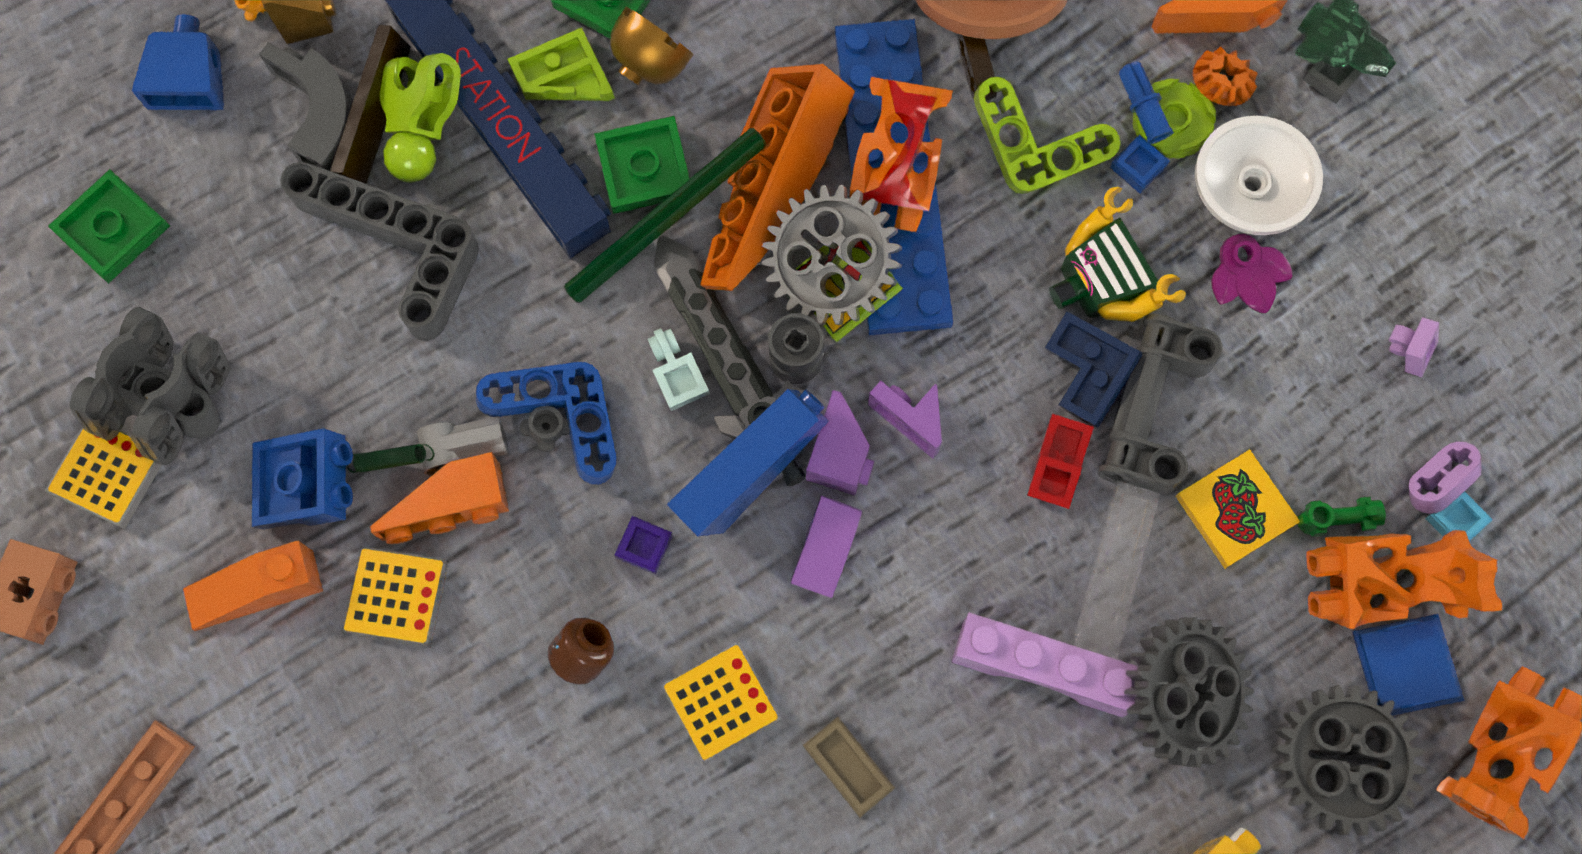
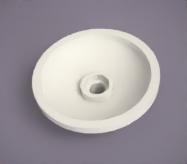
M1245 116L1226 122L1209 135L1196 160L1195 182L1204 205L1220 222L1243 233L1272 235L1293 228L1309 215L1322 191L1323 170L1315 148L1299 130L1275 118ZM1245 183H1253L1257 187V191L1247 189Z

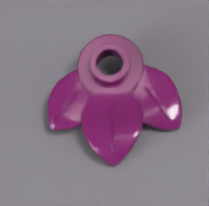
M1236 234L1227 238L1220 249L1221 264L1212 275L1211 282L1214 296L1219 305L1226 304L1238 296L1249 308L1264 314L1270 310L1276 297L1275 283L1292 279V269L1285 256L1276 248L1260 247L1257 240L1252 236ZM1240 247L1246 250L1247 260L1245 262L1241 261L1237 253Z

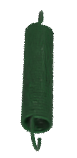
M414 444L353 454V466L356 471H352L348 465L346 466L351 473H361L422 463L426 458L424 446L429 447L433 453L432 458L426 459V461L433 460L435 454L433 449L427 444Z

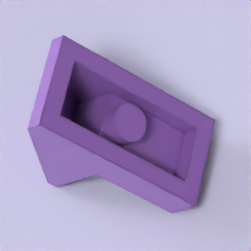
M880 381L869 393L868 406L933 459L939 453L942 443L937 384L913 408L910 405L911 399L903 390L895 385L889 388Z

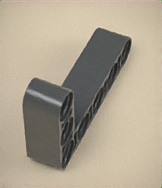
M296 162L287 166L281 174V187L299 210L422 255L401 299L398 311L406 327L417 339L428 341L438 337L447 324L478 255V242L467 222L457 216L309 163ZM312 183L306 191L298 192L304 184ZM350 196L345 204L335 206L340 198ZM388 210L383 218L373 220V216L378 211ZM426 223V227L421 232L410 233L415 225ZM455 237H465L463 243L458 247H448L449 242ZM437 274H448L446 280L441 284H431V280ZM422 310H431L428 319L419 323L413 322L417 313Z

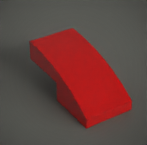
M1051 414L1027 496L1067 509L1070 508L1082 471L1081 466L1094 429L1093 426Z

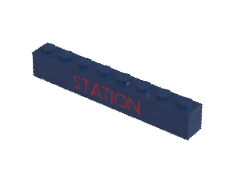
M385 0L394 20L422 58L431 54L444 53L451 56L459 64L461 78L457 106L569 259L609 234L611 230L607 217L611 215L608 206L598 193L594 196L590 195L584 187L588 182L580 168L574 162L570 165L566 163L561 156L565 151L557 137L552 132L548 134L543 132L538 125L542 123V120L536 109L529 101L525 104L520 101L516 95L520 91L513 78L507 71L502 74L499 73L494 66L497 63L495 55L484 41L478 44L472 35L475 33V30L463 12L456 15L450 7L454 4L453 0ZM438 65L435 74L440 83H442L444 73Z

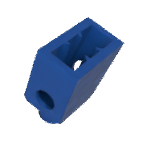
M179 14L175 17L173 32H153L148 35L132 86V92L147 110H224L220 53L209 35L199 32L200 20L187 14Z

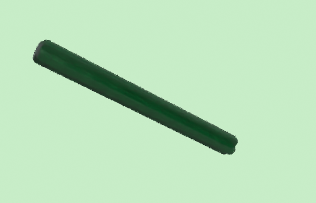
M754 128L748 129L564 285L568 295L577 303L586 299L763 150L766 145L763 137Z

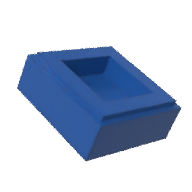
M1138 135L1112 161L1110 168L1141 194L1168 167L1170 160L1142 136Z

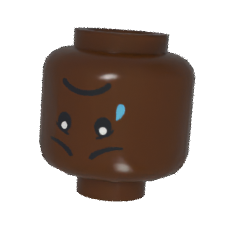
M575 618L567 622L548 647V660L551 668L560 678L576 685L587 684L596 679L614 655V643L608 629L599 621L589 618Z

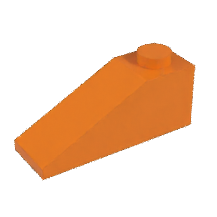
M1173 0L1159 7L1151 28L1155 33L1246 32L1257 26L1266 28L1282 16L1281 11L1287 0Z
M297 540L255 553L183 588L192 630L198 631L323 592L313 550Z

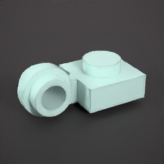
M661 328L653 331L655 336L647 340L657 362L666 359L667 364L652 371L670 410L673 411L710 394L692 353L675 359L674 355L681 352L671 328L664 332Z

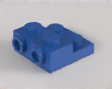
M322 428L253 442L252 527L265 530L298 523L314 526L346 520V508L350 507L353 502L352 489L346 483V465L351 463L353 452L350 444L345 440V435Z

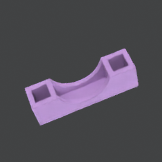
M968 613L963 621L951 663L992 676L1009 677L1034 683L1065 694L1076 700L1079 704L1119 717L1128 715L1127 709L1135 704V697L1125 695L1124 690L1134 687L1135 681L1126 675V671L1137 670L1138 666L973 613Z

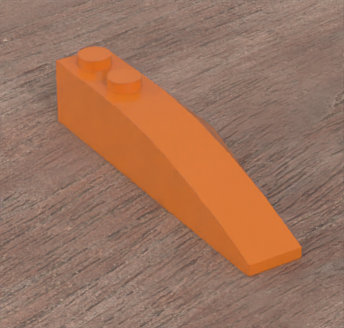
M824 64L769 69L741 133L743 135L748 129L754 128L763 137L766 145L763 150L728 178L727 183L733 188L729 202L721 204L718 219L721 220L723 226L721 233L712 238L700 284L705 289L733 291L768 252V249L762 247L763 243L775 242L776 236L767 229L768 226L781 227L783 223L776 212L779 210L788 215L793 212L789 203L790 198H793L800 204L803 203L805 200L804 190L811 189L827 156L831 152L834 139L843 119L848 113L849 104L855 90Z

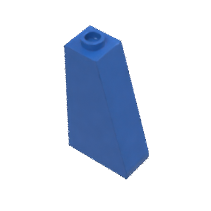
M787 389L674 496L667 506L697 537L723 534L829 422L821 413L825 408L824 405L806 389L802 394L797 390Z

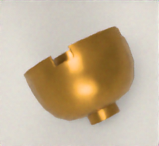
M625 7L611 32L610 46L612 54L622 64L618 72L637 85L640 84L642 79L655 85L673 80L684 70L694 55L680 42L678 44L673 42V39L665 31L634 10L631 11L628 7Z

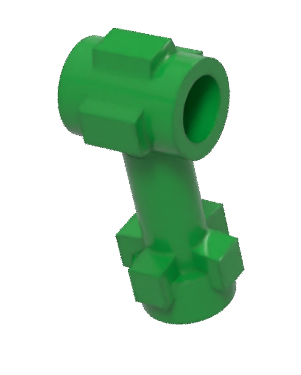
M1371 496L1358 498L1356 500L1357 506L1332 508L1327 503L1321 502V500L1311 501L1305 505V511L1298 516L1300 520L1298 527L1305 534L1311 535V537L1324 535L1327 533V527L1348 524L1360 523L1362 531H1373L1377 529L1376 526L1384 525L1386 512L1383 502L1381 500H1371Z

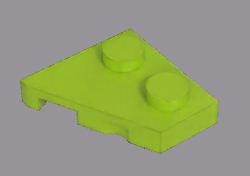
M582 27L507 59L526 100L610 101L615 99L612 88Z

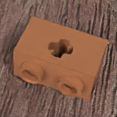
M10 539L0 561V632L44 645L46 637L53 632L57 625V611L63 596L74 584L76 577L75 567L78 562L59 553ZM31 589H34L31 598H28V593Z

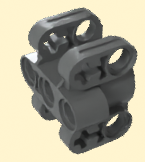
M135 307L125 316L120 328L119 337L115 338L103 349L96 364V379L86 377L74 389L70 399V410L86 432L106 441L112 440L118 435L127 417L131 415L137 416L132 435L130 436L131 440L142 456L161 465H168L178 455L184 435L196 439L206 438L218 429L220 415L209 395L216 394L222 388L229 373V362L219 342L202 333H196L185 343L178 355L173 353L174 368L172 372L165 370L163 367L168 362L173 351V338L160 316L141 307ZM203 408L200 413L194 416H188L191 413V411Z

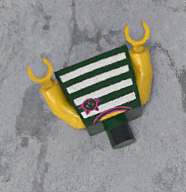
M1118 186L1110 188L1104 196L1105 206H1098L1077 227L1065 248L1066 257L1061 267L1065 280L1049 287L1051 298L1058 309L1061 310L1079 301L1089 318L1101 316L1105 320L1135 322L1161 308L1165 300L1171 303H1179L1184 300L1186 292L1183 290L1168 295L1170 284L1179 281L1180 278L1173 274H1167L1158 281L1122 219L1114 220L1113 215L1115 213H1126L1133 206V199L1129 198L1119 208L1115 207L1114 197L1123 188Z

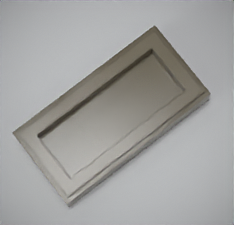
M839 717L835 718L803 745L804 749L859 818L895 789Z

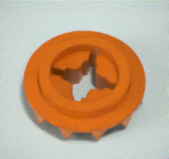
M1221 46L1214 52L1206 50L1193 68V79L1198 90L1207 99L1219 105H1241L1251 98L1258 87L1255 84L1258 73L1249 69L1250 60H1240L1237 57V50L1230 54L1226 53ZM1222 68L1227 75L1234 76L1231 82L1226 75L1219 74Z

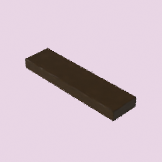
M379 25L330 169L331 172L367 184L387 120L379 98L383 70L391 59L408 57L411 46L390 25ZM403 69L400 71V74H399V79H400V80H401V77H402Z

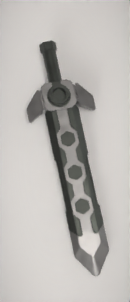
M660 236L657 240L654 269L677 311L682 314L708 361V367L735 414L731 416H714V421L721 434L736 439L776 400L750 352L741 342L718 301L715 290L705 289L700 285L704 271L691 248L666 236ZM789 380L784 383L777 393V399L787 389L794 390ZM795 459L782 471L784 475L782 478L787 486H794L802 482L806 477L803 469L797 465Z

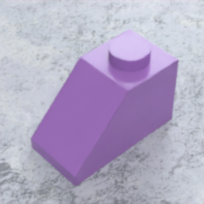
M833 390L824 415L829 422L818 433L806 469V481L855 496L859 484L868 485L875 461L867 459L870 445L842 393Z

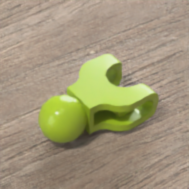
M447 54L427 55L419 63L409 57L394 58L387 62L383 70L379 98L387 119L385 132L394 134L387 140L383 150L384 164L392 176L403 182L415 183L432 173L436 163V150L430 140L441 139L443 125L457 104L461 72L459 64ZM439 65L443 70L444 78L441 84L435 86V70ZM402 69L408 75L407 87H404L399 79Z

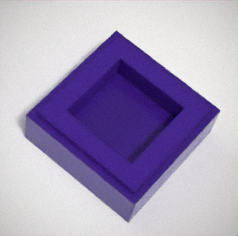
M632 516L614 556L619 560L656 574L673 534L668 530Z

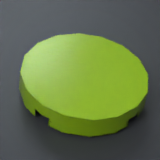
M1169 78L1153 83L1151 86L1154 92L1160 93L1162 97L1159 103L1174 133L1165 140L1151 145L1166 158L1180 159L1194 155L1202 148L1204 142L1214 130L1216 110L1212 101L1207 99L1198 90L1196 85L1191 82L1188 85L1184 82H1179V79ZM1133 113V128L1136 136L1140 135L1147 141V136L1136 113Z

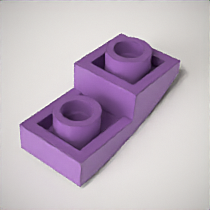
M820 496L806 533V540L790 579L791 584L830 598L833 597L850 551L862 510L828 497Z

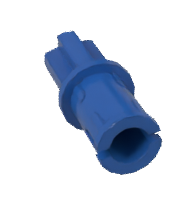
M1139 61L1125 65L1119 71V76L1132 103L1129 107L1131 113L1137 114L1147 136L1148 143L1155 144L1165 140L1174 132L1170 128L1159 101L1162 98L1160 93L1154 92L1146 72Z

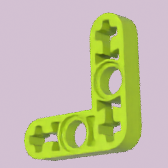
M992 77L979 85L975 91V107L1007 185L1016 193L1026 194L1101 164L1114 157L1119 151V134L1113 127L1107 124L1091 126L1037 148L1010 82L1001 77ZM989 87L994 92L1001 91L1004 98L998 102L1002 114L1007 110H1010L1012 116H1006L995 124L992 118L1000 113L994 102L987 103L985 100V96L990 93ZM1003 125H1013L1018 129L1020 141L1017 146L1008 147L1001 142L999 132ZM1095 133L1099 139H1107L1108 145L1103 148L1104 154L1100 149H1096L1083 155L1080 147L1096 140ZM1065 148L1071 153L1073 161L1068 170H1060L1053 164L1052 155L1055 149ZM1042 163L1044 171L1029 178L1031 185H1028L1026 180L1019 181L1017 179L1016 173L1021 170L1020 164L1025 169H1029Z

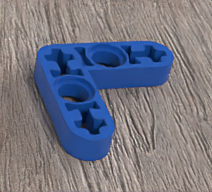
M573 362L486 375L479 381L476 387V404L483 414L490 417L531 413L540 406H551L555 409L565 408L576 470L579 477L589 484L597 485L607 482L612 477L616 466L615 447L601 377L593 365L586 362ZM576 376H582L584 382H590L586 390L587 401L580 403L579 387L571 385L574 383ZM542 380L549 385L551 392L545 398L535 399L527 393L526 387L531 381ZM519 383V398L521 401H515L513 384ZM490 388H498L499 393L504 394L500 403H493L491 397H486L489 395ZM591 413L599 419L601 426L594 432H584L577 426V418L582 414ZM597 443L596 450L599 460L607 461L603 463L602 471H595L593 465H585L589 463L591 456L590 444Z

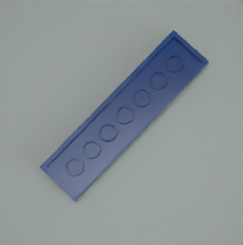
M915 19L835 26L839 77L855 90L849 104L848 113L844 118L851 180L863 133H874L881 116L882 97L872 95L870 89L871 77L923 85ZM927 121L922 141L930 142ZM895 122L890 130L891 137L896 143H904L908 139V129L903 123ZM878 149L872 150L869 155L871 167L877 168L881 166L884 159L882 152ZM925 152L917 154L914 160L913 168L917 173L924 172L927 167L928 156ZM935 182L929 211L923 210L922 219L917 231L912 232L898 229V233L889 239L890 243L902 246L901 251L891 254V259L902 264V267L899 269H889V271L903 289L867 317L869 335L952 328L953 326ZM882 203L880 213L886 211L890 215L887 222L883 225L884 228L895 227L898 206Z

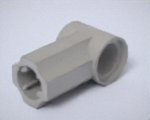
M499 416L456 426L448 422L435 423L424 426L417 431L419 444L429 445L435 454L433 460L426 461V459L432 458L433 453L429 447L424 446L426 458L422 463L424 474L432 476L451 461L492 452L495 457L508 454L506 434Z

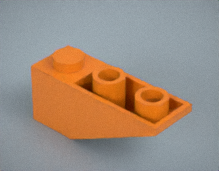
M492 452L448 462L370 526L371 533L381 541H386L387 544H400L412 540V534L429 530L431 534H442L456 529L457 523L472 520L474 524H484L497 520L499 518L498 514L509 511L500 462Z

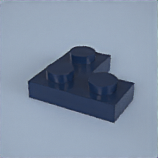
M1067 311L1045 346V349L1080 369L1060 401L1059 406L1096 428H1099L1143 355L1139 350Z

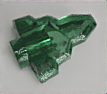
M1334 0L1328 7L1317 1L1297 29L1306 36L1298 46L1295 54L1312 64L1323 61L1335 68L1350 65L1363 74L1386 77L1396 64L1386 45L1371 35L1370 22L1358 13L1359 4L1354 0Z

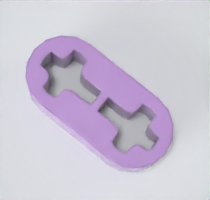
M1454 442L1442 448L1409 480V497L1412 506L1420 512L1430 514L1441 512L1447 508L1481 475V455L1479 450L1467 442ZM1466 460L1468 461V466H1465L1460 463ZM1454 461L1456 463H1459V465H1457L1452 470V462ZM1438 485V494L1428 492L1422 495L1423 488L1431 491Z

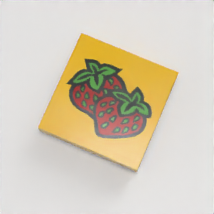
M1250 449L1175 496L1224 569L1300 522Z

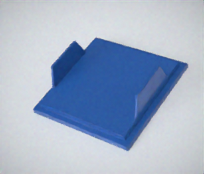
M1438 614L1352 631L1369 692L1373 690L1378 692L1377 705L1389 700L1395 702L1391 712L1392 716L1465 701Z

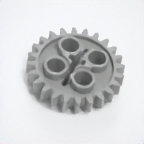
M821 185L820 198H816L810 190L806 189L804 190L805 203L801 205L798 201L790 198L789 203L793 212L788 215L778 210L776 214L783 222L781 227L768 226L767 228L776 236L775 242H765L762 246L773 251V257L762 261V265L775 269V272L769 275L766 281L768 283L781 284L774 294L775 298L781 299L790 296L786 306L788 311H794L800 305L802 306L801 313L811 317L816 311L818 324L825 325L829 314H832L836 325L843 324L844 313H848L853 321H859L860 314L858 308L862 306L870 313L875 312L871 299L875 296L886 301L888 297L881 287L883 284H897L888 275L889 269H899L902 267V264L891 259V254L901 251L902 246L889 242V239L898 233V229L895 227H883L890 215L886 211L874 215L873 213L877 208L878 202L873 198L863 206L861 205L863 193L860 190H856L848 199L846 187L843 185H839L835 196L831 195L826 185ZM835 214L839 221L838 229L833 235L825 237L820 233V222L826 215ZM808 230L825 246L834 250L838 248L836 254L860 272L862 279L856 281L839 265L832 262L826 263L828 257L804 239L802 233ZM860 241H869L872 247L870 259L861 264L856 263L852 257L854 245ZM808 248L812 255L811 263L806 269L798 271L794 267L793 256L799 249ZM840 274L844 278L845 289L839 296L831 298L825 289L826 282L832 275Z

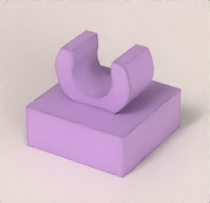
M1422 317L1416 331L1401 325L1395 326L1389 338V342H1392L1389 351L1405 357V372L1419 377L1423 376L1438 344L1439 322Z

